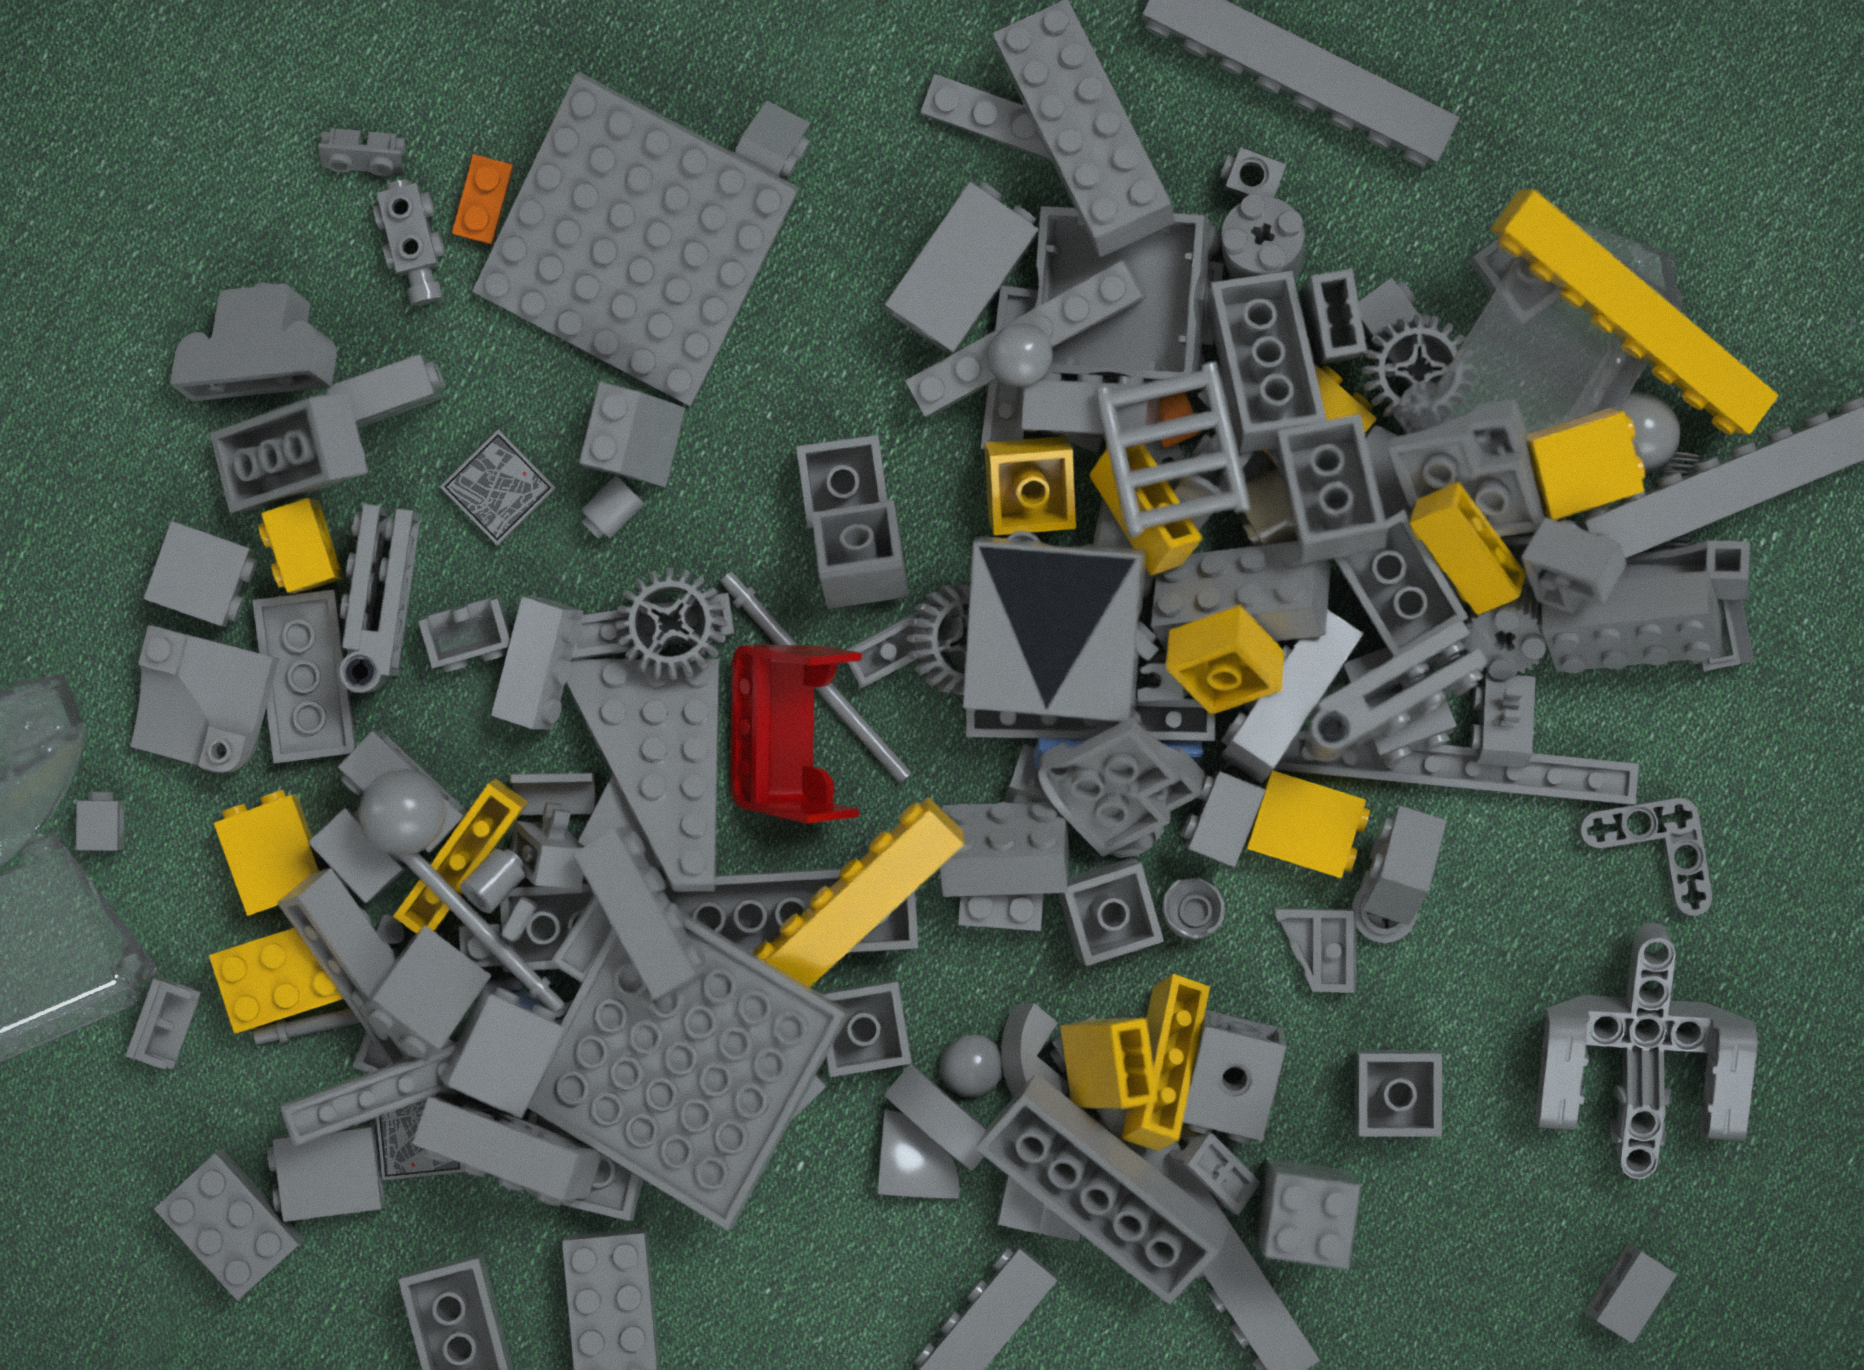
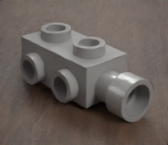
M409 179L388 183L385 185L386 191L376 193L379 204L373 206L379 230L386 229L389 244L383 245L387 266L389 269L395 268L396 273L400 276L408 275L410 288L407 289L411 306H420L443 299L439 281H434L432 268L440 267L438 257L445 255V249L440 232L432 233L428 217L435 215L429 191L422 193L421 187L417 183L410 184ZM406 201L408 203V210L405 214L398 215L395 213L394 207L397 202ZM411 240L417 241V252L412 255L406 254L404 251L405 244Z

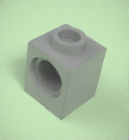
M1240 147L1235 157L1228 154L1219 177L1226 180L1223 191L1242 198L1249 195L1274 198L1286 164ZM1245 166L1256 167L1262 176L1261 183L1253 187L1245 185L1240 179V169Z
M88 792V800H77L76 850H124L125 800H113V792Z

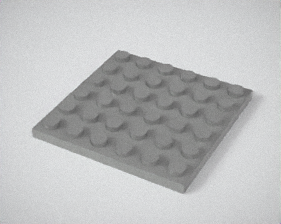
M578 72L573 78L472 292L691 406L800 188Z
M682 911L681 913L686 922L683 927L690 940L696 941L703 950L706 957V962L703 964L708 973L669 996L654 1000L613 927L561 1023L564 1030L527 1108L726 1230H730L736 1223L850 1012Z

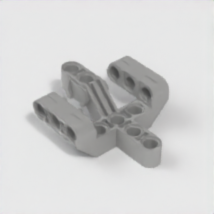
M1654 922L1640 926L1634 934L1626 998L1581 995L1546 1009L1536 1102L1537 1128L1578 1129L1579 1104H1584L1582 1090L1583 1067L1588 1066L1589 1060L1586 1045L1622 1047L1623 1085H1616L1614 1087V1097L1619 1099L1617 1118H1611L1610 1135L1611 1141L1616 1143L1617 1154L1624 1173L1635 1179H1643L1652 1175L1658 1165L1660 1146L1664 1147L1665 1145L1664 1116L1665 1108L1670 1103L1671 1090L1670 1088H1665L1664 1050L1708 1053L1700 1114L1701 1137L1706 1139L1744 1141L1746 1138L1757 1055V1031L1752 1020L1708 1003L1670 1000L1676 957L1675 948L1667 929L1661 924ZM1653 942L1664 944L1657 952L1650 953L1645 951V948ZM1654 980L1659 982L1658 986L1653 990L1645 991L1640 989L1647 981ZM1604 1016L1614 1018L1606 1026L1595 1024L1599 1018ZM1643 1019L1654 1020V1023L1648 1028L1641 1029L1636 1027L1639 1021ZM1684 1022H1695V1026L1688 1031L1677 1030L1679 1025ZM1639 1112H1650V1115L1644 1120L1632 1119ZM1642 1149L1646 1151L1639 1158L1628 1157L1634 1150Z

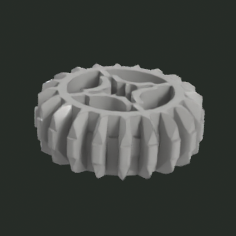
M1421 314L1414 315L1413 327H1409L1406 318L1401 316L1397 318L1398 332L1390 324H1385L1382 329L1388 339L1385 341L1377 335L1371 338L1373 345L1380 349L1379 352L1367 350L1364 353L1366 359L1375 361L1374 366H1365L1361 369L1362 374L1374 375L1375 381L1366 383L1364 389L1365 391H1371L1378 388L1381 394L1375 396L1371 403L1376 406L1385 399L1389 403L1383 411L1385 417H1389L1395 408L1401 410L1398 416L1399 424H1405L1409 413L1413 414L1414 426L1422 425L1423 413H1427L1431 424L1438 423L1439 416L1436 409L1440 408L1444 415L1447 417L1451 416L1454 411L1448 401L1452 400L1454 403L1462 405L1465 402V398L1456 392L1457 389L1470 390L1473 384L1471 382L1461 379L1462 374L1468 375L1475 372L1474 366H1462L1461 360L1472 356V351L1467 349L1458 353L1456 346L1463 343L1465 340L1464 336L1459 335L1451 341L1447 337L1453 329V325L1447 323L1441 332L1435 330L1438 324V317L1432 316L1429 319L1427 327H1422L1423 318ZM1411 337L1408 359L1402 363L1385 364L1386 357L1393 345L1401 339ZM1424 337L1433 340L1443 348L1450 364L1434 362L1429 358L1426 345L1424 344ZM1418 357L1419 360L1423 361L1422 365L1426 364L1428 369H1438V371H1431L1421 376L1420 383H1418V381L1412 379L1414 375L1410 377L1408 371H1398L1397 369H1405L1414 365ZM1451 376L1445 392L1434 402L1425 404V394L1429 380L1435 377ZM1386 377L1401 378L1409 385L1412 403L1406 402L1395 395L1390 389Z
M667 568L665 572L666 581L660 582L656 571L650 572V579L653 585L646 587L641 579L635 581L637 588L641 591L638 597L631 591L624 593V597L633 604L631 608L624 605L617 608V612L622 616L628 617V621L616 622L615 628L618 631H629V634L618 639V643L621 647L634 645L626 653V658L632 661L641 655L642 659L637 667L641 672L646 671L651 663L655 664L653 668L654 678L659 679L661 677L664 667L668 668L670 680H677V667H683L688 678L692 677L693 670L689 664L696 661L699 667L705 670L708 665L702 655L705 652L714 658H717L719 655L718 650L710 645L711 642L724 643L726 640L725 635L715 632V628L726 627L728 625L727 619L714 617V614L722 612L725 606L723 602L709 604L717 595V591L712 587L701 593L700 591L705 584V579L701 576L692 585H689L690 572L688 570H683L679 581H675L673 569ZM678 592L684 594L681 599L678 598L668 608H662L649 602L654 597L663 593ZM695 600L701 605L705 614V629L702 637L687 625V617ZM641 612L646 614L656 624L655 633L651 638L653 641L648 648L642 644L638 634V621ZM656 614L671 620L676 615H680L681 619L677 621L688 635L674 629L663 634L662 630L665 629V626ZM674 641H683L694 647L687 653L679 656L666 657L659 655L662 649L665 650Z
M957 583L954 587L944 585L939 588V594L937 592H930L925 595L927 604H918L915 607L920 618H911L908 621L915 628V634H910L905 638L908 642L915 643V649L911 650L907 655L910 658H919L920 660L914 671H917V673H927L925 683L928 685L938 684L940 692L949 693L952 690L955 695H964L968 636L963 637V640L959 641L957 645H950V643L958 641V638H961L963 634H968L969 615L964 614L962 608L970 610L971 587L969 588L966 583ZM941 624V631L938 635L939 626ZM941 652L949 654L952 663L957 664L959 672L946 664L940 654Z

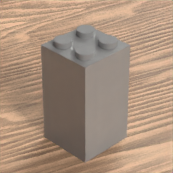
M982 181L979 186L969 182L885 303V312L949 356L959 350L1000 291L1001 286L1004 285L1034 242L1038 233V228L1034 226L1035 217L1015 205L1013 210L1006 207L1000 202L1002 195Z
M1266 1158L1254 1240L1263 1255L1269 1258L1349 1269L1361 1185L1347 1170Z

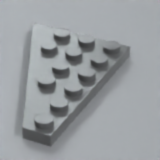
M571 659L572 671L566 685L573 696V701L578 711L581 712L585 719L586 726L599 751L602 752L612 771V776L621 788L638 825L641 826L656 860L663 868L664 875L672 890L715 891L719 659H705L708 665L705 670H702L696 661L692 662L689 665L693 670V676L689 678L684 673L683 667H677V680H670L668 668L664 667L659 679L654 678L653 668L655 664L653 663L650 664L646 671L641 672L637 668L641 659L632 661L628 659Z

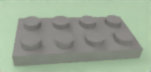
M336 590L253 600L259 653L279 658L266 706L273 763L351 754L356 748L349 689L344 686L339 675L340 664L345 658L344 648H342L343 638Z

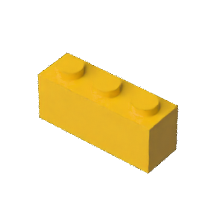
M1144 443L1125 447L1130 472L1157 466ZM1107 448L1089 476L1133 548L1146 550L1145 567L1150 575H1154L1183 565L1203 539L1190 518L1144 528L1143 534L1129 537ZM1167 481L1134 488L1140 512L1180 503Z
M1459 481L1417 499L1409 523L1417 540L1423 541L1432 553L1438 568L1442 572H1446L1455 584L1460 598L1464 602L1469 603L1477 615L1520 597L1526 572Z

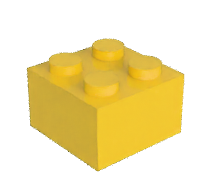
M1067 436L984 442L988 521L994 535H1007L1020 531L1031 533L1076 529L1073 449Z
M306 498L261 513L264 523L258 524V528L265 547H271L274 551L277 562L271 564L279 588L284 587L288 593L300 594L345 579L318 500Z
M1241 605L1169 630L1166 670L1210 715L1282 691L1284 650Z

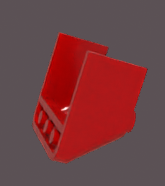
M754 644L743 645L736 649L732 660L731 794L737 806L742 809L803 823L859 817V809L833 803L835 790L833 780L826 770L813 766L814 687H825L832 682L836 672V663L862 661L861 652L821 645Z

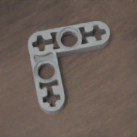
M1669 798L1592 811L1581 819L1578 825L1579 836L1586 845L1593 848H1606L1662 838L1672 900L1675 907L1680 912L1689 916H1698L1709 909L1712 903V891L1698 810L1691 801L1685 798ZM1679 804L1681 810L1689 812V818L1683 820V827L1678 828L1676 822H1662L1661 826L1664 831L1657 832L1658 819L1653 808L1660 807L1659 815L1674 813L1675 805ZM1636 811L1644 812L1649 818L1648 830L1640 835L1633 834L1627 826L1628 817ZM1620 814L1619 828L1623 838L1616 839L1617 831L1615 830L1602 833L1601 841H1597L1594 835H1588L1587 828L1594 825L1593 819L1599 818L1601 824L1616 823L1613 815ZM1682 845L1692 846L1697 854L1695 864L1687 869L1679 867L1674 859L1676 850ZM1700 871V880L1692 879L1695 891L1702 892L1703 899L1697 900L1696 908L1692 909L1690 903L1682 902V895L1688 894L1687 881L1682 880L1678 882L1677 875H1692Z

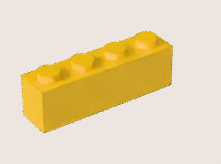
M495 778L483 790L430 865L462 897L461 883L497 848L529 802ZM420 879L393 917L416 934L425 925L436 933L451 910Z
M1176 974L1170 975L1153 986L1146 1021L1158 1102L1128 1107L1121 1139L1158 1152L1179 1141L1210 986Z

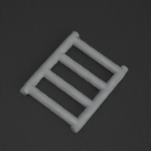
M1209 362L1201 366L1202 371L1114 391H1111L1110 387L1095 389L1097 405L1129 537L1143 534L1144 528L1232 508H1235L1236 512H1247L1250 510L1248 492L1216 362ZM1206 387L1211 411L1121 431L1115 407ZM1215 427L1220 447L1219 452L1130 472L1125 447ZM1225 468L1230 492L1147 511H1139L1134 488Z

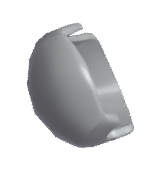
M1018 323L1009 325L997 333L991 341L987 358L990 371L1002 384L1006 386H1030L1048 373L1053 354L1051 342L1040 328Z
M1200 877L1176 880L1163 896L1162 914L1166 925L1177 936L1184 939L1197 940L1206 938L1214 934L1224 920L1225 902L1218 888Z
M966 1034L953 1041L940 1056L939 1076L946 1089L958 1097L977 1098L991 1091L1002 1078L1001 1052L996 1043L983 1035Z

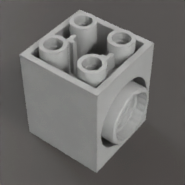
M1205 1010L1183 1122L1188 1123L1187 1127L1189 1129L1205 1134L1208 1131L1212 1132V1129L1228 1133V1138L1241 1143H1252V1139L1263 1141L1287 1047L1283 1028ZM1231 1067H1239L1242 1069L1237 1074H1228L1225 1072L1227 1069Z

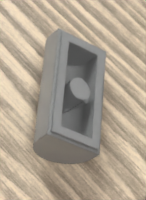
M914 612L844 649L862 653V661L848 662L861 688L918 659L910 658L907 655L911 650L915 649V643H910L905 639L908 635L915 634V628L908 623L911 618H917Z

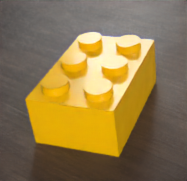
M295 928L209 955L234 1034L344 999Z

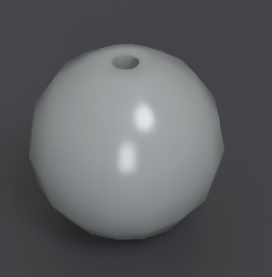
M1645 391L1626 392L1609 401L1603 410L1612 408L1625 411V414L1633 422L1635 439L1632 442L1635 454L1640 457L1644 465L1645 475L1667 465L1679 446L1680 423L1670 405L1663 398Z
M410 769L392 770L375 778L364 790L359 805V816L366 837L380 850L395 855L412 854L430 846L441 834L446 819V808L439 787L425 774Z

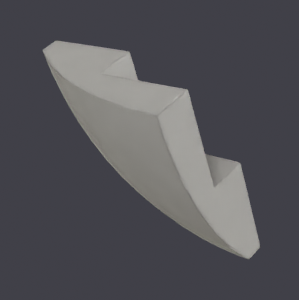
M885 1109L877 1194L959 1199V1178L952 1155L920 1129L904 1113Z

